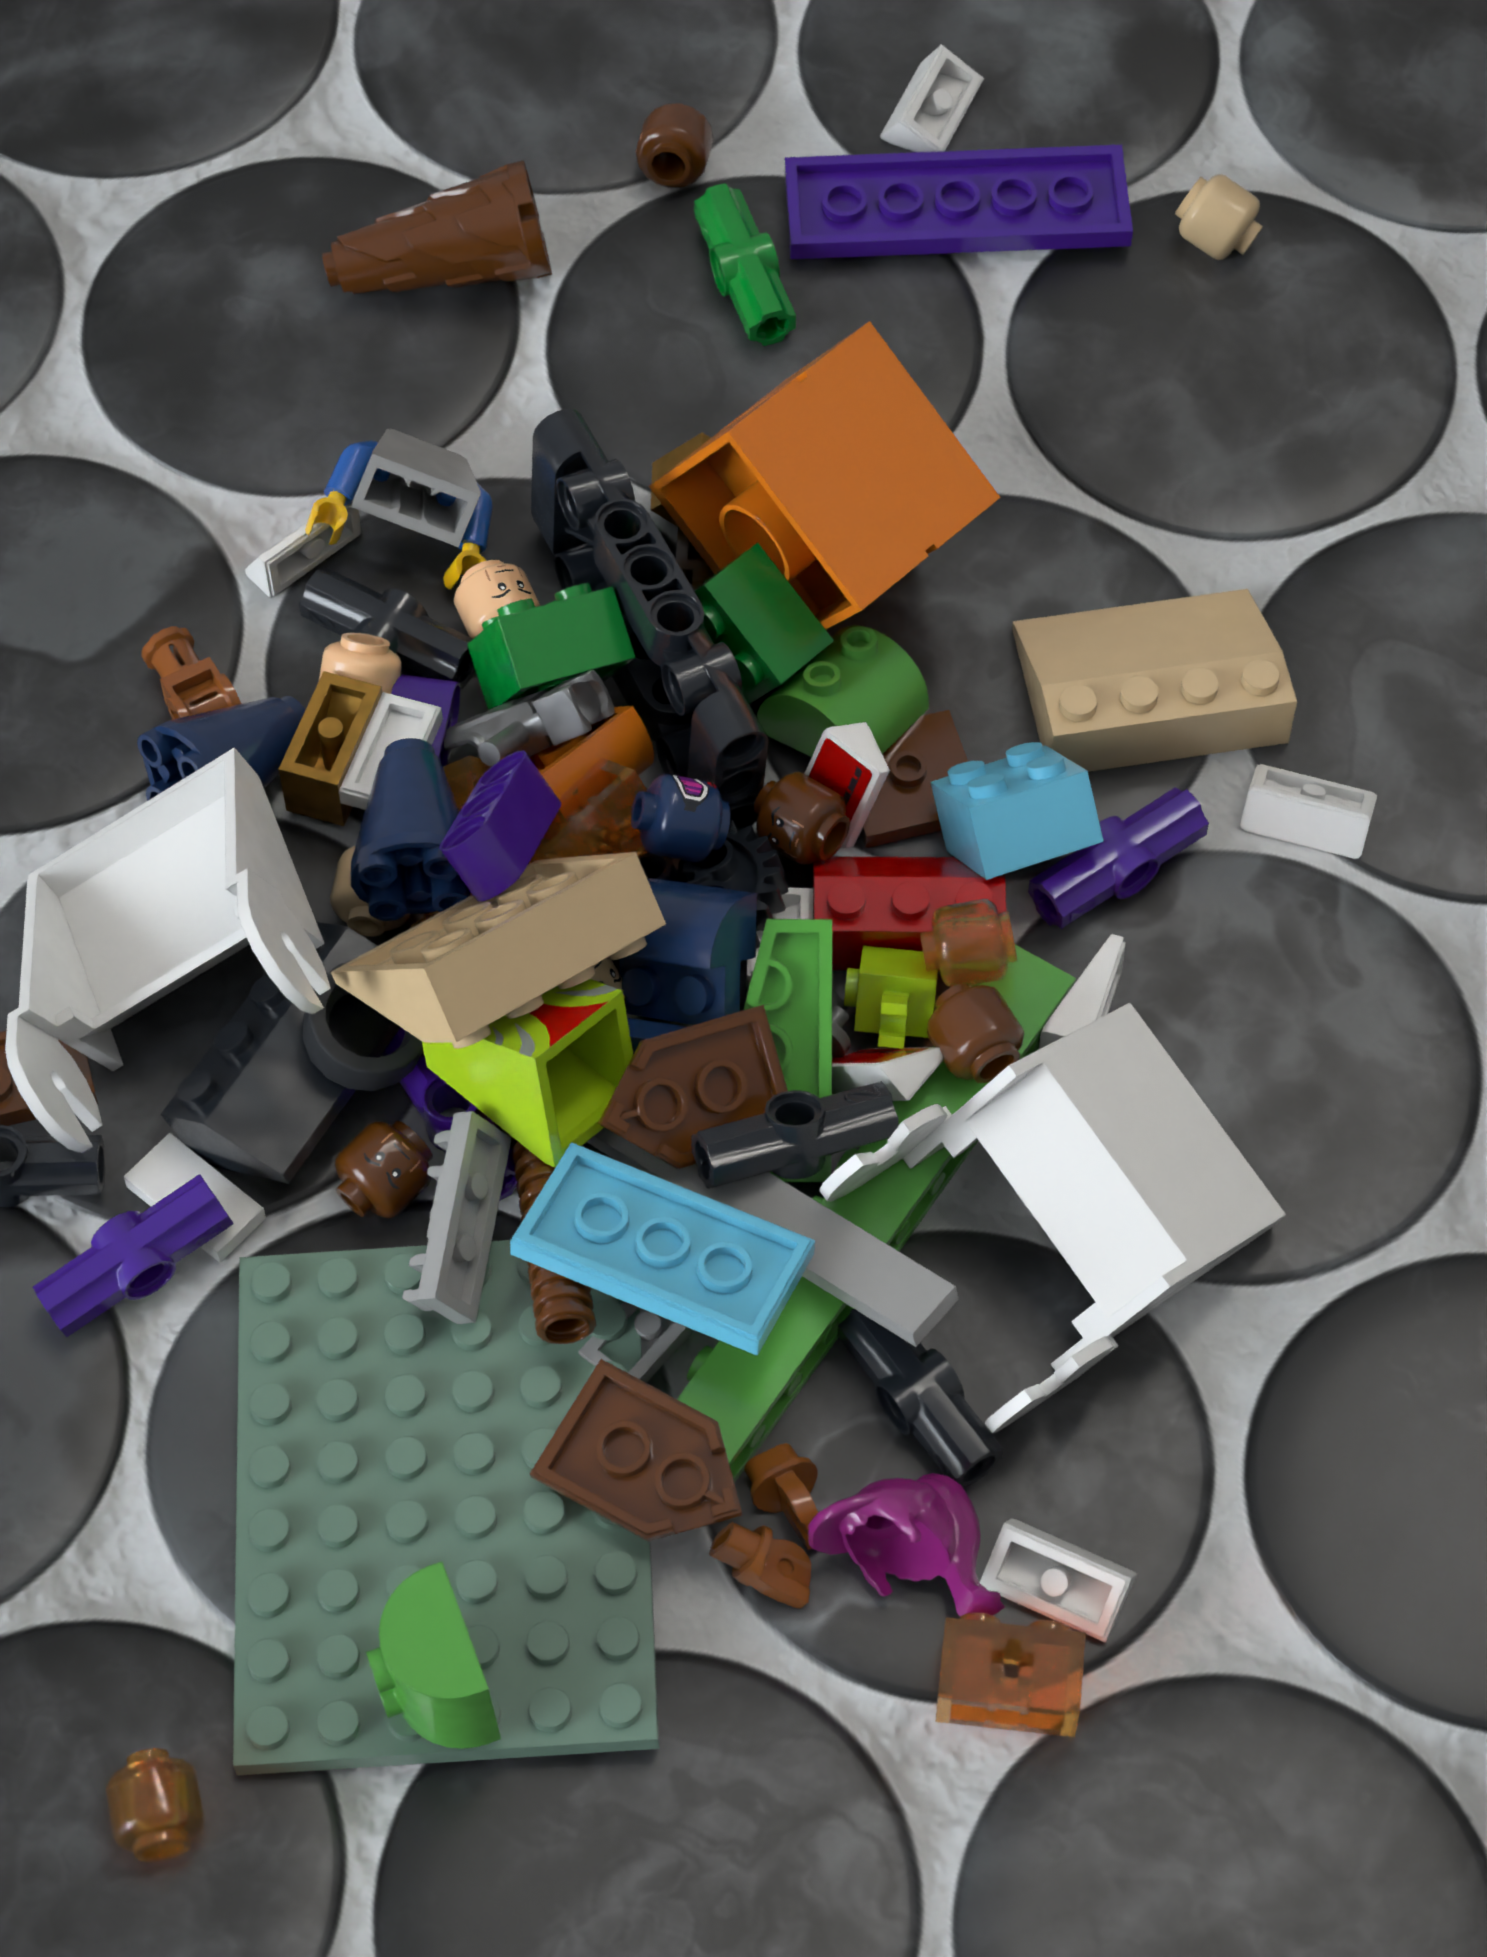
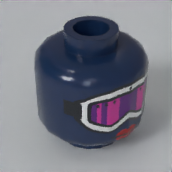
M661 774L652 781L647 792L639 791L637 793L631 810V825L634 829L640 831V839L647 852L658 856L700 862L709 856L712 850L718 851L723 846L730 825V806L727 801H722L718 788L711 782L671 774Z

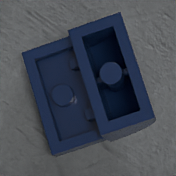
M654 878L647 879L666 925L644 936L647 945L643 949L619 959V974L622 977V991L625 996L626 1014L696 1025L739 1012L740 962L756 958L757 893Z

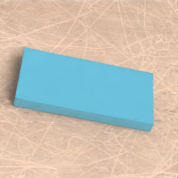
M572 1142L510 1241V1255L758 1356L812 1259L815 1250V1240Z

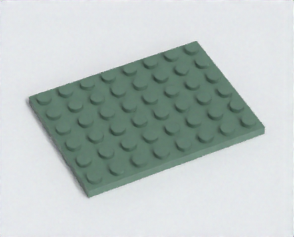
M511 1240L491 1241L476 1323L456 1324L434 1310L423 1311L402 1298L403 1291L419 1288L421 1273L411 1268L409 1262L410 1258L417 1254H426L427 1245L239 1257L233 1767L237 1775L660 1749L651 1541L647 1542L530 1476V1472L597 1366H594L579 1355L578 1351L592 1336L606 1340V1344L599 1351L612 1360L606 1362L625 1372H629L642 1358L641 1335L636 1332L634 1320L640 1313L639 1307L626 1320L625 1311L621 1306L624 1301L591 1288L590 1294L592 1295L594 1305L592 1311L595 1313L596 1327L593 1333L585 1339L569 1344H552L543 1341L537 1335L535 1328L536 1318L534 1317V1301L532 1300L530 1290L529 1266L527 1261L510 1255ZM441 1561L444 1564L488 1685L501 1739L475 1748L458 1749L435 1744L419 1735L407 1723L402 1714L388 1718L366 1655L367 1651L380 1647V1619L383 1609L394 1590L413 1573Z

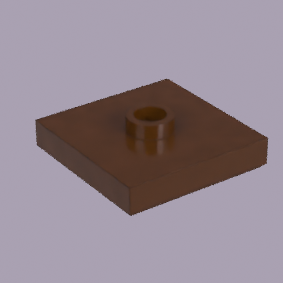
M949 709L920 716L882 754L890 771L860 832L866 848L942 831L930 782L947 777L948 770L951 767L968 762Z

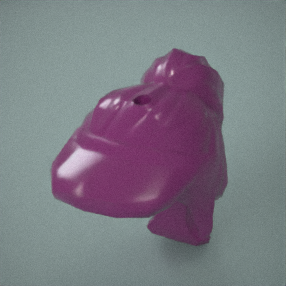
M932 1473L923 1475L917 1480L911 1478H884L865 1486L856 1495L837 1501L818 1512L809 1524V1545L814 1550L829 1555L849 1553L853 1562L860 1566L866 1581L881 1596H887L892 1593L891 1585L886 1579V1573L894 1574L900 1579H910L914 1582L922 1579L931 1580L940 1575L946 1579L955 1601L957 1614L964 1621L974 1622L990 1619L1005 1608L1000 1600V1593L986 1589L978 1580L976 1561L981 1542L979 1519L973 1503L962 1485L949 1476Z

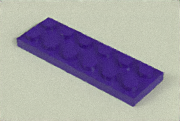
M1122 145L785 157L784 173L791 259L1125 247L1132 244L1133 227Z

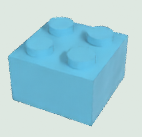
M1030 742L1014 746L1006 751L1007 758L984 764L983 761L960 763L948 770L947 777L930 782L947 852L985 880L1104 842L1088 770L1048 746H1043L1042 743Z

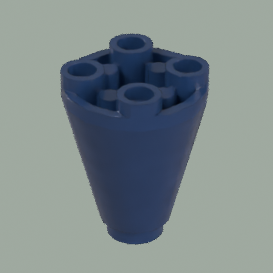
M284 696L282 698L270 697L169 720L139 735L137 745L151 783L146 789L147 801L234 747L258 774L265 790L279 775V767L305 713V708L298 700L291 696Z
M400 739L386 747L384 757L378 764L351 860L350 884L359 899L368 903L369 914L375 919L382 921L398 920L405 916V914L442 912L468 898L471 894L470 890L439 849L442 840L460 811L443 765L438 756L435 755L433 746L421 739Z

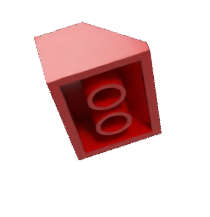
M832 856L825 861L819 859L813 863V919H832V970L860 969L863 946L939 953L938 971H978L988 958L996 961L1006 947L1005 874L985 880L955 857ZM978 900H988L987 903H985V901H981V906L979 905V902H975ZM954 907H956V910L954 911V916L957 920L953 919L950 915ZM960 907H967L965 911H957ZM989 910V911H984V912H980V913H974V912H976V911Z

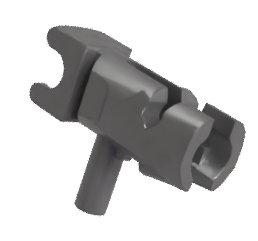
M590 670L563 681L550 691L542 690L456 723L446 731L444 748L449 750L467 743L476 748L479 755L476 757V761L466 764L456 771L460 777L473 781L481 778L490 767L512 753L524 750L531 757L552 745H558L592 730V724L615 714L614 705L599 675L594 670Z

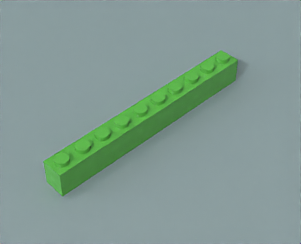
M1009 942L996 961L991 958L985 960L977 971L971 987L978 985L995 987L1003 996L1024 1030L1023 1044L1018 1051L1020 1053V1060L1039 1050L1040 1034L1043 1027L1073 987L1076 978ZM942 1061L909 1101L893 1102L898 1115V1126L903 1120L934 1104H938L942 1108L946 1106L953 1115L989 1082L977 1083L974 1079L956 1078L944 1061ZM888 1139L861 1146L859 1150L856 1148L847 1150L839 1160L834 1172L855 1154L875 1153L888 1143ZM979 1140L975 1141L962 1154L954 1158L947 1148L943 1147L912 1169L901 1159L862 1186L834 1201H827L818 1195H815L812 1199L900 1252ZM803 1276L800 1278L758 1356L720 1340L714 1349L708 1345L705 1346L693 1360L686 1377L689 1383L677 1398L682 1403L718 1421L734 1483L744 1471L746 1463L757 1453L838 1339V1325L846 1319L853 1309Z

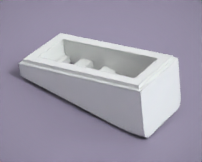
M1114 934L1109 936L1043 1027L1040 1034L1039 1049L1108 1014L1122 973L1126 942H1123L1124 937Z

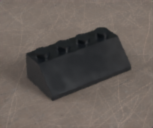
M316 922L325 943L318 947L316 951L322 961L326 974L339 964L350 962L377 947V945L349 927ZM267 973L255 982L244 1003L229 1023L217 1033L212 1046L192 1073L180 1083L177 1093L163 1110L161 1116L184 1144L209 1165L289 1184L356 1090L348 1089L326 1078L311 1062L303 1041L305 1011L300 1010L285 997ZM352 994L345 995L335 1002L329 1014V1029L332 1036L343 1048L359 1056L379 1058L401 1028Z

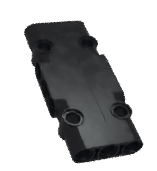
M573 409L556 411L544 418L537 425L533 433L531 514L554 555L555 571L560 587L564 590L579 584L590 583L592 592L613 586L636 658L614 673L612 677L627 704L634 706L648 731L650 739L656 742L658 758L664 773L715 784L721 794L722 801H727L730 806V820H733L737 832L749 825L753 826L757 821L754 803L759 792L764 787L768 737L742 693V679L737 662L729 647L723 642L714 644L703 625L704 610L702 604L649 512L641 504L635 502L633 487L625 467L617 459L607 460L581 413Z

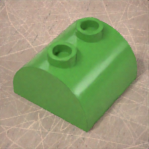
M859 625L847 626L832 636L834 641L784 681L767 697L758 710L757 719L767 736L812 757L826 728L866 722L870 727L883 754L929 709L927 686L920 670L911 657L891 638L877 630Z
M441 1561L420 1569L406 1578L389 1597L380 1619V1647L366 1652L388 1718L402 1714L407 1723L419 1735L444 1747L466 1749L498 1741L501 1739L489 1688L444 1564Z

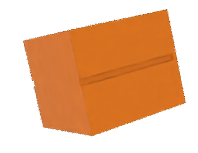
M870 321L784 380L648 486L714 574L758 542L825 630L865 609L925 560L929 553L941 547L1001 498Z

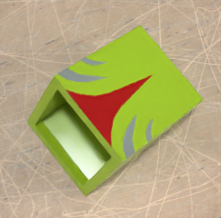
M592 979L566 989H559L558 986L550 989L541 995L544 1003L539 1008L516 1018L508 1019L504 1015L488 1024L491 1030L490 1035L467 1047L455 1049L452 1043L422 1042L427 1068L541 1161L552 1167L557 1166L571 1142L582 1146L604 1128L598 1122L633 1056L623 991Z

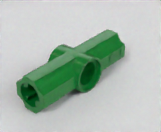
M727 183L709 187L705 194L694 201V215L710 249V263L717 288L723 297L730 295L749 341H758L763 346L781 342L790 331L796 329V314L780 280V267L772 239L767 232L759 233L740 189H733Z

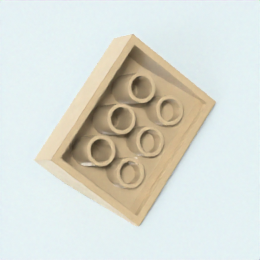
M1248 589L1013 621L1012 630L1040 743L1088 770V772L1289 743L1297 705L1296 696L1283 651Z
M636 852L542 859L528 864L523 874L513 885L492 899L478 902L471 895L331 971V974L338 986L422 1042L452 1043L455 1049L477 1043L490 1035L491 1030L488 1024L504 1015L511 1019L539 1008L544 1003L541 995L556 986L559 989L570 988L592 978L596 974L593 965L605 958L610 957L611 960H617L640 951L647 945L644 936L666 925V922Z

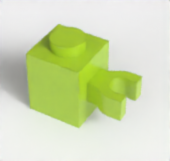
M863 946L860 969H847L844 1006L856 1007L854 1031L879 1033L878 1047L904 1049L905 1036L929 1038L927 1027L928 1021L935 1009L939 953Z

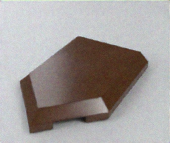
M764 1005L640 1041L598 1124L676 1169L696 1164L692 1154L691 1139L693 1134H697L701 1130L765 1113L768 1100L776 1094L788 1091Z
M600 1359L530 1472V1476L533 1479L647 1542L743 1515L718 1421L603 1359Z

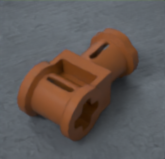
M177 626L162 629L154 634L142 648L141 654L148 668L157 670L161 676L160 681L164 700L172 720L242 704L232 683L224 673L220 674L210 656L200 661L193 650L195 640L189 630ZM170 645L174 646L173 653L169 649Z

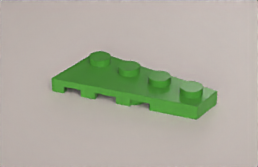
M767 919L744 1010L764 1005L788 1091H807L818 1098L832 1095V919ZM831 1155L825 1156L824 1167L817 1174L809 1178L785 1179L772 1172L769 1173L784 1182H824L831 1176Z

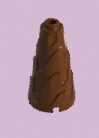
M524 160L504 165L472 181L433 193L425 202L376 218L374 224L337 236L338 240L331 242L332 251L322 253L330 287L341 285L343 293L353 292V294L387 289L395 293L439 285L458 288L500 280L536 279L552 275L546 241L541 229L540 217Z

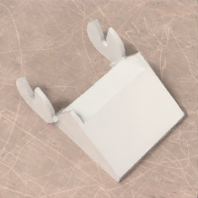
M235 747L28 875L19 1008L8 1014L5 1051L8 1068L28 1107L50 1135L69 1150L83 1153L93 1147L76 1116L91 1132L103 1125L98 1104L86 1078L72 1056L58 1040L111 1071H115L123 1066V1062L111 1028L248 945L251 946L268 976L285 997L300 1010L315 1014L324 1008L313 988L319 995L331 989L325 968L316 951L318 947L325 943L260 777Z
M1131 1003L1010 1064L953 1115L946 1106L942 1108L940 1105L934 1104L908 1117L900 1123L884 1147L875 1153L855 1154L827 1178L819 1189L827 1201H834L862 1186L901 1159L912 1169L943 1147H946L954 1158L962 1154L975 1141L979 1140L1095 1300L1093 1305L1071 1321L1083 1339L1051 1363L1055 1370L1053 1375L1042 1383L1020 1392L985 1421L992 1434L1010 1425L1077 1379L1118 1347V1344L1113 1339L1115 1335L1268 1231L1286 1215Z

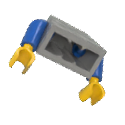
M387 429L379 442L373 440L350 444L343 450L324 490L327 497L318 499L313 504L305 529L306 534L309 536L314 524L326 523L334 529L329 545L336 544L340 540L348 516L344 505L351 504L352 508L459 547L462 552L455 558L443 577L444 585L447 589L451 590L461 574L464 575L474 565L486 561L480 553L484 552L487 548L493 505L489 493L476 482L466 458L397 430Z

